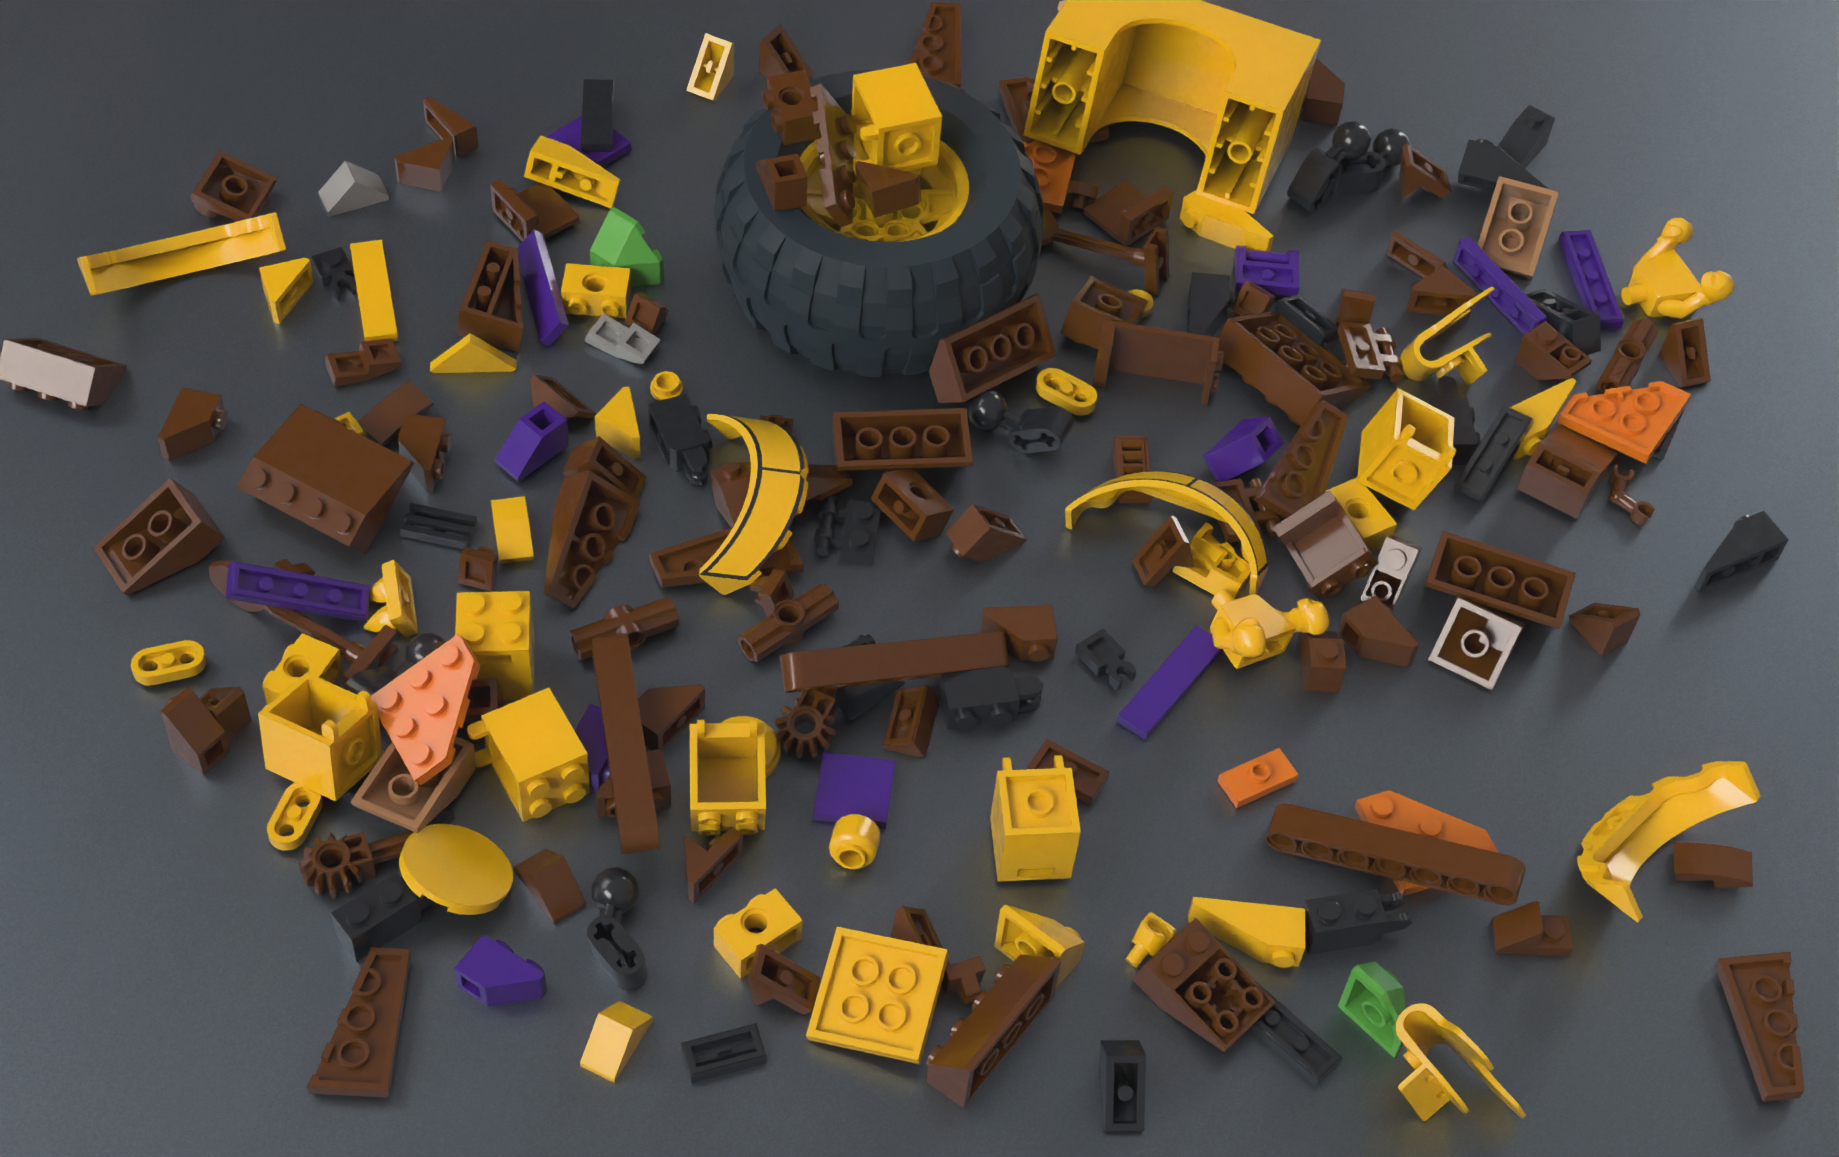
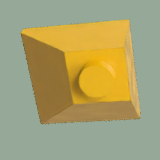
M1005 904L1000 909L994 947L1013 961L1019 955L1057 958L1061 961L1056 984L1057 988L1081 961L1085 941L1081 939L1074 929L1067 926L1064 927L1054 919Z

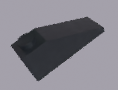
M1529 105L1511 125L1498 147L1523 168H1526L1547 144L1555 118Z
M1485 139L1468 140L1458 172L1459 184L1494 192L1498 177L1501 176L1547 188L1500 147L1494 146L1492 142Z
M1192 272L1188 292L1186 333L1214 336L1225 321L1227 309H1233L1235 290L1230 289V276Z
M1547 289L1525 294L1547 316L1546 322L1588 356L1601 351L1600 315Z
M1765 511L1752 516L1747 514L1740 517L1704 567L1694 589L1698 593L1778 560L1789 539Z

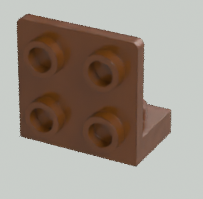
M501 179L490 184L493 212L522 242L533 230L543 233L544 239L579 222V215L550 186L537 183L517 193L514 188H509Z
M1124 181L1085 206L1083 213L1127 247L1169 219L1174 192L1163 186L1156 192H1151L1145 196L1129 182Z

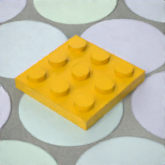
M837 927L806 1037L810 1041L920 1064L949 957L948 950Z

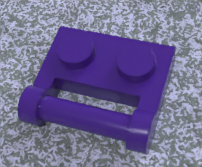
M1236 245L1234 253L1235 291H1240L1244 282L1252 281L1274 295L1292 296L1298 294V251L1289 250L1288 253L1248 250L1246 246Z

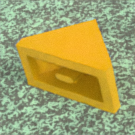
M705 33L686 91L715 101L734 76V43Z
M304 257L259 268L263 290L275 323L280 324L313 284L314 279L310 259Z
M630 386L622 387L595 416L596 437L600 436L613 448L633 459L641 458L640 435Z
M620 1000L599 1012L580 1061V1066L615 1083L653 1022V1016Z

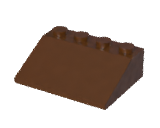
M1276 310L1228 318L1218 335L1220 338L1218 351L1224 352L1223 364L1235 369L1242 375V380L1246 384L1260 390L1270 404L1280 407L1288 414L1289 420L1298 426L1303 424L1315 403L1325 400L1340 410L1367 392L1371 387V384L1364 378L1351 377L1347 364L1325 346H1318Z
M300 404L253 456L237 488L343 544L366 554L415 462Z

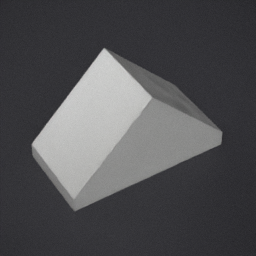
M347 161L343 162L318 191L329 217L389 200V195L378 174Z

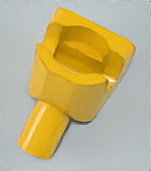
M1149 912L1144 920L1141 921L1131 941L1135 946L1125 960L1134 968H1138L1147 954H1150L1152 957L1177 935V930L1156 914Z

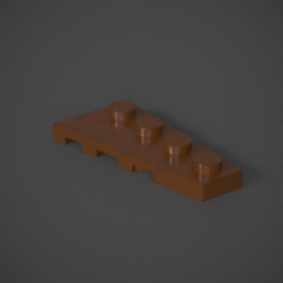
M932 2L922 27L921 36L918 37L914 54L908 64L916 63L923 76L947 82L961 88V4Z
M820 83L810 87V95L818 103V110L813 112L814 125L820 128L822 140L817 141L816 144L817 152L825 168L820 169L824 208L840 227H844L853 223V208H855L853 183H855L856 177L853 170V160L856 157L854 147L856 125L852 116L843 111Z
M1325 400L1315 403L1254 500L1286 519L1323 495L1327 488L1349 415Z
M732 528L649 553V562L661 587L707 583L699 577V570L719 549ZM789 538L784 548L773 552L759 569L762 572L760 576H769L773 569L784 570L787 574L804 571V563L791 538Z
M370 948L353 985L350 1000L346 1008L342 1009L337 1020L338 1026L333 1037L324 1048L321 1055V1063L316 1074H312L307 1085L309 1094L389 1098L411 962L410 949Z
M1791 952L1719 958L1715 965L1763 1102L1800 1098L1804 1092L1800 1046L1797 1045L1796 1030L1798 1028L1797 1014H1794L1793 1011L1794 982L1790 979L1789 966L1792 963Z

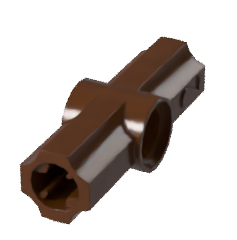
M1645 318L1633 320L1623 339L1618 342L1614 355L1597 382L1596 388L1600 390L1601 394H1604L1605 389L1629 386L1631 380L1637 375L1643 359L1658 334V330L1654 327L1652 321Z
M818 584L795 600L790 599L779 602L774 607L772 615L738 636V644L743 654L751 662H758L783 645H794L800 642L804 631L839 609V601L836 599L834 591L827 584Z
M665 597L634 609L629 605L616 606L605 614L604 619L570 630L569 635L577 658L584 660L593 657L591 637L627 633L630 651L641 646L647 637L678 627L680 624L672 599Z

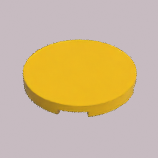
M433 824L425 826L419 833L413 832L407 838L399 857L400 872L409 888L420 898L426 896L432 901L446 906L447 912L454 914L477 915L496 909L507 896L513 882V870L504 852L482 834L458 825Z

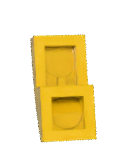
M525 496L491 500L499 564L534 560Z

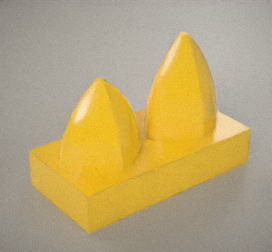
M395 560L381 564L383 577L370 589L369 600L380 603L386 602L387 605L375 612L363 628L368 631L379 632L386 624L393 629H397L406 638L417 634L418 626L411 577Z

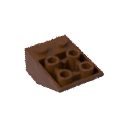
M1559 424L1540 443L1526 464L1517 489L1577 519L1618 453Z
M1197 918L1155 954L1132 978L1159 1008L1223 1052L1276 1003Z

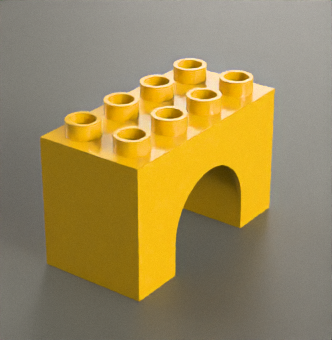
M1067 0L1045 32L1024 136L1081 155L1094 133L1109 124L1139 121L1165 126L1191 139L1206 156L1196 195L1254 214L1292 141L1321 40L1202 0Z

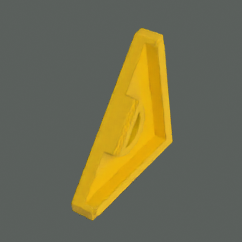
M471 333L430 362V372L434 374L512 372L517 369V360Z

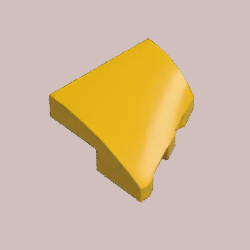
M1205 522L1194 535L1190 544L1194 567L1174 566L1172 572L1213 595L1226 589L1236 599L1251 575L1250 565L1235 553L1234 548L1228 542L1219 543L1211 535L1214 527Z

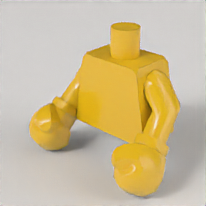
M1674 217L1667 221L1660 236L1656 239L1657 242L1633 267L1632 277L1628 286L1622 288L1621 297L1626 305L1639 303L1650 317L1667 316L1683 319L1704 305L1710 306L1713 303L1727 299L1733 293L1735 284L1729 274L1719 270L1706 272L1702 276L1700 285L1675 251V248L1680 243H1686L1692 238L1693 226L1684 218Z
M1226 589L1218 592L1211 601L1212 605L1218 610L1210 626L1214 646L1217 649H1223L1236 669L1285 652L1294 632L1320 635L1329 627V615L1325 605L1322 602L1309 598L1298 600V607L1293 608L1290 612H1282L1273 608L1256 594L1235 599Z

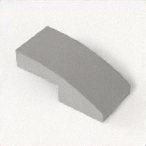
M604 313L587 333L585 342L605 353L639 364L646 362L661 341V339L635 323L627 328Z

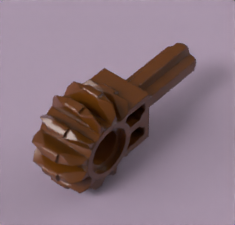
M838 688L802 692L800 698L793 700L794 709L788 706L781 708L784 717L775 719V726L781 729L776 733L777 741L785 742L783 750L786 753L796 748L797 758L802 759L804 752L809 750L811 757L816 758L818 756L817 747L823 750L830 748V743L827 739L835 738L836 730L830 726L835 723L834 714L837 710V703L834 696ZM804 722H809L815 726L814 730L808 734H801L796 728Z
M410 830L371 843H367L364 831L350 836L346 834L340 840H336L335 835L330 833L326 841L315 837L314 847H304V859L300 860L301 863L299 864L304 884L307 888L314 887L315 893L319 897L326 891H330V896L334 899L339 890L350 894L352 890L351 884H361L362 881L376 877L374 864L400 857L407 838L414 831ZM330 864H339L336 867H327Z

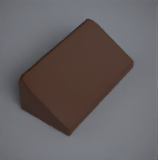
M1395 230L1392 232L1386 254L1423 278L1442 266L1448 269L1445 261Z
M929 685L897 689L883 743L884 750L916 757L926 756L939 706V698Z

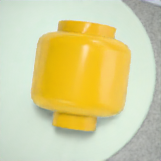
M849 814L841 817L835 823L829 843L830 855L834 861L847 869H861L870 865L876 857L880 842L878 826L870 818L860 814Z

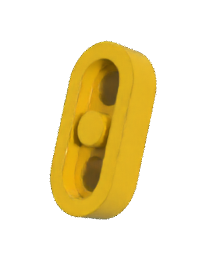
M1046 368L1038 374L1036 391L1043 399L1075 415H1087L1094 411L1097 402V392L1088 383L1058 368Z
M183 640L142 649L131 660V669L135 680L147 686L196 676L206 666L204 649L198 642L193 640Z
M296 782L285 790L267 824L269 841L276 849L290 851L303 844L322 809L323 800L321 794ZM303 802H308V803H309V804H308L307 806H305V807H300V806H299V804H301V803H303ZM287 832H292V833H293V834L290 835V836H286V837L282 836L283 834H285V833H287Z

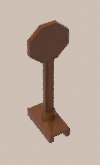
M1043 210L1044 228L1041 246L1049 244L1051 241H1056L1133 262V265L1145 268V291L1150 295L1158 296L1160 292L1159 278L1168 280L1170 277L1168 229L1156 226L1145 243L1144 248L1138 247L1134 249L1059 229L1058 223L1051 211Z
M228 560L212 562L209 566L210 581L226 598L228 565L231 562ZM227 599L247 612L263 611L265 609L274 617L300 632L338 648L340 654L344 656V660L351 663V666L343 674V687L355 673L385 666L398 651V646L391 643L398 635L397 631L386 624L368 646L365 647L356 641L350 642L298 611Z

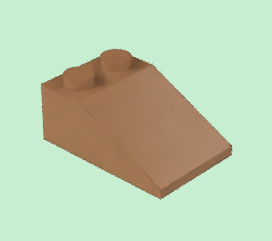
M1499 176L1477 245L1501 270L1533 278L1556 208L1559 192Z
M456 736L453 748L456 750L452 764L420 785L414 781L391 741L351 800V805L419 833L459 796L476 770L474 744Z

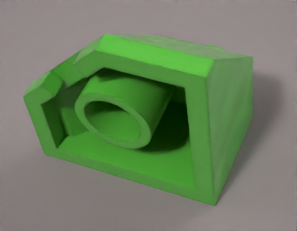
M615 207L610 209L590 249V264L594 266L630 268L631 286L660 285L664 282V259L657 248L651 251L642 237L646 232L640 223Z
M1375 961L1355 966L1350 973L1338 1007L1395 1058L1403 1047V1043L1396 1033V1021L1401 1012L1405 1010L1404 987L1392 972L1383 969Z

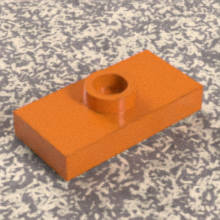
M1277 748L1219 774L1218 783L1237 809L1297 782L1299 774L1281 749Z

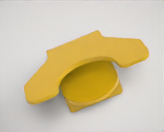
M1491 286L1470 299L1414 339L1400 355L1404 375L1415 381L1426 380L1435 374L1439 379L1456 368L1468 386L1487 372V368L1474 349L1492 337L1490 332L1435 361L1424 359L1420 353V347L1471 312V307L1495 290L1494 287Z
M1414 1004L1401 1012L1396 1021V1033L1408 1050L1403 1054V1057L1415 1071L1399 1084L1398 1089L1423 1121L1428 1120L1449 1100L1465 1115L1469 1112L1462 1099L1427 1059L1429 1049L1436 1044L1449 1046L1510 1109L1522 1119L1527 1116L1517 1101L1489 1072V1070L1492 1071L1494 1069V1066L1488 1057L1458 1026L1446 1020L1434 1007L1428 1004Z

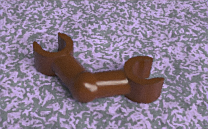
M1617 464L1609 476L1613 484L1612 492L1609 496L1610 501L1629 512L1630 518L1635 524L1643 526L1647 517L1651 518L1655 509L1650 503L1646 501L1637 502L1625 494L1626 487L1629 486L1634 476V471L1631 469L1628 476H1621L1617 471Z

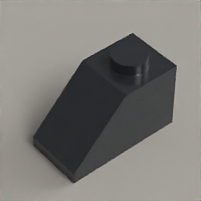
M1100 1040L1099 1078L1104 1130L1144 1131L1146 1054L1139 1040Z

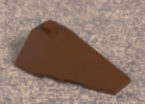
M729 462L723 464L718 469L710 470L715 506L731 528L736 523L747 496L751 462ZM808 464L809 472L806 477L808 490L805 502L810 499L823 500L852 486V478L845 470L838 471L835 465Z
M590 470L565 476L554 506L543 594L569 609H574L596 580L595 575L604 563H608L614 554L612 552L620 541H624L630 534L640 502Z

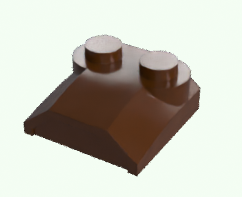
M219 150L193 190L190 201L194 202V206L200 214L207 217L223 215L236 221L258 217L267 203L278 178Z

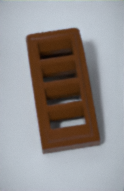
M431 97L424 98L425 122L440 139L448 136L452 137L456 156L460 157L478 148L477 128L471 122Z
M1122 435L1114 438L1112 458L1115 478L1130 473L1150 471L1149 449L1146 436ZM1134 490L1126 491L1118 497V503L1152 502V496Z

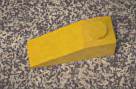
M540 135L530 149L524 173L525 178L611 209L614 205L620 183L619 178L573 147Z
M1197 190L1183 198L1180 219L1186 227L1191 228L1200 237L1234 249L1236 245L1246 246L1248 250H1271L1274 235L1244 210L1196 195Z
M1573 377L1509 407L1533 418L1534 422L1513 456L1514 460L1525 455H1533L1540 443L1548 436L1557 422L1560 412L1570 400L1577 382Z
M1202 897L1192 898L1188 913L1189 923L1197 918L1214 937L1261 963H1270L1280 968L1299 967L1305 951L1304 908Z

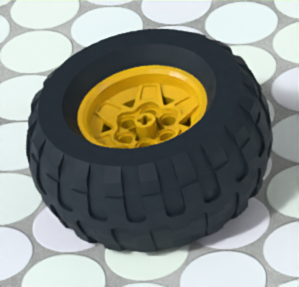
M864 69L828 74L810 79L809 82L812 87L821 83L843 111L851 115L853 75L876 70ZM923 76L942 115L938 164L907 171L919 174L922 200L918 205L877 218L873 216L858 191L855 165L858 161L868 159L854 133L856 157L853 160V170L856 181L853 183L855 208H853V223L844 227H840L824 208L820 169L825 168L817 152L816 144L822 138L784 145L780 132H774L771 120L772 113L766 109L756 111L744 124L743 132L738 140L734 141L716 186V201L714 205L716 252L727 282L730 284L734 297L737 298L742 306L745 316L756 329L768 331L771 334L772 343L789 354H801L810 359L811 364L833 371L841 369L857 372V375L881 377L882 374L902 373L904 375L927 372L929 367H931L940 339L1021 301L1026 294L1036 273L1044 228L1043 198L1034 173L1032 161L1025 153L1024 143L1020 135L1014 128L1001 123L1000 113L986 102L974 99L965 93V90L955 85ZM798 154L808 177L807 206L774 212L756 168V161Z

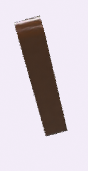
M1004 631L809 650L779 656L785 693L941 677V674L1001 666L1010 667Z
M628 634L591 637L622 854L660 850L658 824Z
M1287 803L1276 806L1265 838L1266 843L1270 847L1284 853L1499 905H1512L1516 903L1526 870L1522 861L1509 855Z

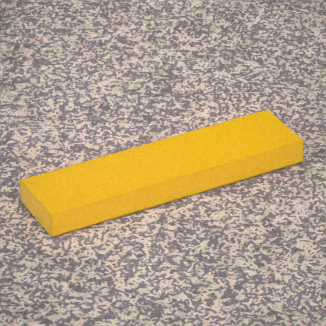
M382 240L351 243L350 249L365 341L392 339L393 342L399 341Z

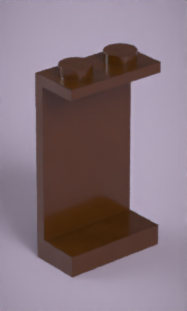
M1103 320L1092 387L1105 388L1108 370L1203 384L1201 404L1207 405L1210 392L1216 393L1219 373L1214 372L1221 371L1224 352L1218 351L1220 338Z

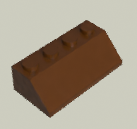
M1034 294L940 339L929 370L938 403L965 402L1057 355L1039 294Z
M966 408L833 412L832 446L834 464L838 471L973 465Z
M1442 531L1425 586L1560 629L1576 573Z
M1019 955L1011 966L1007 963L1004 964L994 979L996 984L989 992L983 990L977 996L972 1005L973 1011L967 1019L959 1018L949 1033L950 1039L943 1047L937 1045L926 1060V1065L928 1066L926 1082L962 1108H965L1054 998L1061 961L1055 957Z

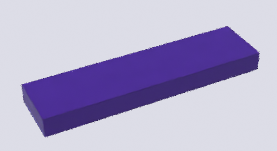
M533 230L517 248L518 260L540 341L550 346L566 330L569 324L543 233Z
M1591 230L1561 232L1559 241L1583 307L1600 315V329L1622 328L1624 318Z
M1469 236L1460 239L1453 262L1482 292L1491 286L1494 287L1495 290L1487 297L1523 335L1546 321L1547 316Z
M232 561L228 565L226 599L360 622L368 619L370 585Z
M1195 626L1117 716L1116 722L1146 741L1223 652V649H1217L1214 646L1212 635Z

